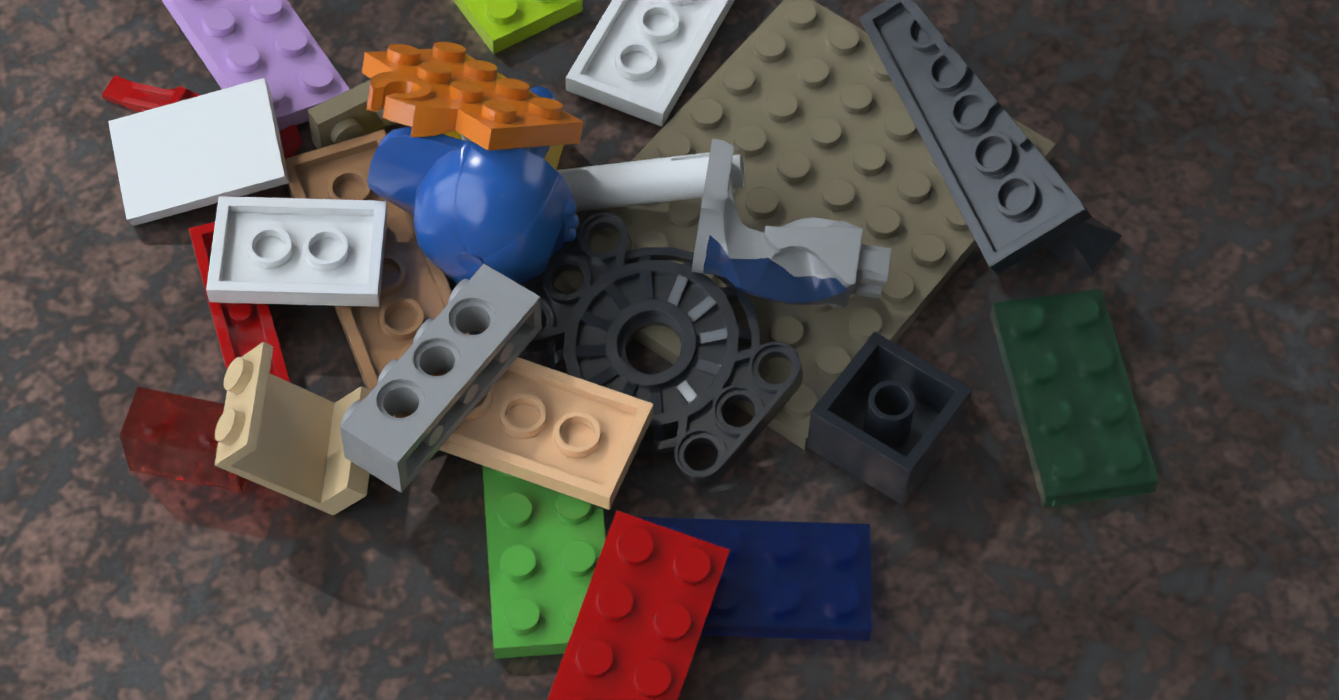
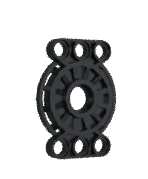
M607 212L591 215L578 227L575 239L565 242L561 251H557L550 259L545 272L525 287L540 296L541 313L545 314L547 321L543 331L533 338L524 351L538 352L547 349L546 361L548 368L559 371V368H567L568 375L653 403V417L645 435H653L654 441H641L636 454H664L675 451L674 456L677 466L687 481L700 486L714 484L725 476L800 387L803 380V369L798 353L792 346L783 342L772 341L761 345L762 338L756 313L746 293L740 291L725 277L714 275L727 286L719 288L703 273L691 272L694 252L674 247H644L631 251L632 241L629 231L619 216ZM605 228L617 231L620 234V242L616 248L606 253H598L592 250L590 242L596 232ZM668 260H674V261L682 262V263H684V264H680V263H676V262H672V261H668ZM566 270L579 271L584 276L583 284L579 290L569 295L560 294L554 290V281L560 273ZM738 300L747 314L750 329L738 326L734 310L731 306ZM652 325L665 326L673 330L681 342L680 356L673 366L656 374H644L633 368L628 361L627 350L628 344L637 332ZM564 344V347L558 350V346ZM751 346L750 349L742 351V347ZM775 357L784 358L792 364V373L789 378L778 384L768 383L760 376L763 364ZM737 400L748 401L755 407V416L752 421L742 427H733L723 419L726 407ZM677 431V437L667 439V433ZM701 443L714 446L718 450V458L712 467L707 470L698 471L687 465V454L692 447Z

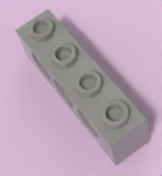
M485 264L478 269L470 280L463 279L452 291L448 305L435 319L430 318L420 326L412 346L399 360L393 359L384 367L378 378L377 385L363 401H355L345 412L340 424L345 458L402 493L542 329L540 296ZM472 331L482 332V333H480V334H478V335H467V334H466V333L472 332ZM438 371L447 372V374L442 376L430 375L431 373ZM401 412L412 413V415L405 418L393 417Z

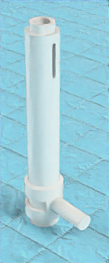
M461 134L463 141L473 142ZM710 152L557 171L571 188L577 205L576 212L703 198ZM741 154L733 155L732 160L734 194L736 188H743L746 184L745 167Z

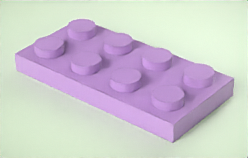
M162 0L221 89L265 78L270 86L279 131L284 130L290 125H298L309 121L308 109L350 90L287 0Z

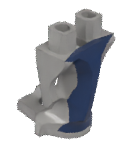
M712 139L691 272L725 277L740 291L785 304H829L834 309L846 307L851 294L880 298L882 287L887 283L892 248L861 244L863 229L845 221L812 217L799 219L782 227L765 226L764 232L748 228L739 218L734 198L732 182L734 146L724 140Z

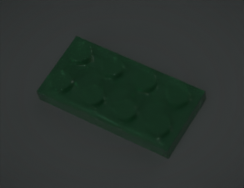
M1101 288L993 303L990 317L1043 508L1155 492L1159 479Z

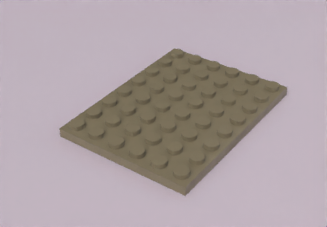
M783 0L632 161L710 152L712 139L724 140L734 146L733 155L741 154L743 157L746 184L743 188H736L734 198L739 218L748 228L764 232L765 226L782 227L790 222L812 217L845 221L863 229L861 244L892 248L887 283L882 287L879 299L851 294L846 307L834 309L829 304H785L746 293L756 313L762 338L761 345L772 341L783 342L792 346L798 353L803 369L802 383L796 393L767 426L805 450L807 448L811 411L875 331L896 343L978 244L867 32L813 0ZM1013 119L1049 162L1054 155L1056 143ZM703 198L583 211L578 217L579 224L575 229L577 230L591 215L600 212L613 213L619 216L626 224L632 241L631 251L644 247H674L694 252ZM605 228L599 230L593 235L590 247L598 253L610 252L620 242V234L613 229ZM668 260V261H672V262L684 264V263H682V262H678V261H674V260ZM576 270L563 271L556 277L554 287L566 295L575 293L583 284L584 276ZM704 274L708 276L719 288L727 287L719 278L715 277L714 275ZM738 300L731 305L738 326L750 329L747 314ZM652 325L641 329L632 337L673 365L680 356V338L673 330L665 326ZM751 346L742 347V351L750 349ZM775 357L769 359L763 364L760 376L768 383L778 384L784 382L792 373V364L784 358ZM745 400L732 402L751 416H755V407L750 402Z

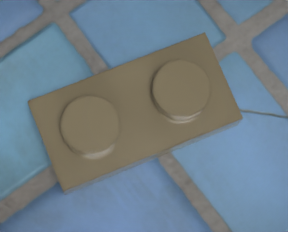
M370 80L307 110L312 142L317 149L373 133L387 125L397 124L383 118L384 108L378 112L366 110Z

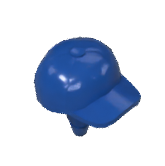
M534 86L529 89V91L540 97L557 101L554 93L545 87ZM412 127L393 129L380 141L371 160L367 178L368 187L378 196L414 216V230L418 246L437 268H440L443 273L457 284L463 279L470 280L478 269L485 264L519 285L524 286L545 272L550 259L555 253L561 251L565 242L573 241L576 237L575 228L579 224V218L576 215L577 205L571 188L563 176L544 159L550 146L488 151L475 142L463 141L444 134L410 138Z

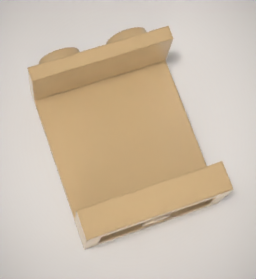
M262 342L244 356L234 359L226 371L223 383L224 388L227 390L224 412L215 429V439L218 441L215 466L326 513L335 515L367 496L370 473L345 458L340 424L351 404L357 400L363 401L371 390L361 386L339 401L332 402L270 374L274 346Z

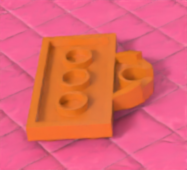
M436 42L433 45V49H418L410 45L391 44L388 46L387 51L364 53L362 73L371 78L366 110L378 112L384 108L383 118L412 127L410 138L436 136L457 131L488 151L579 144L584 123L562 110L563 104L559 101L536 95L529 91L530 85L526 82L503 76L497 72L498 67L496 65L472 58L466 54V48L459 44Z

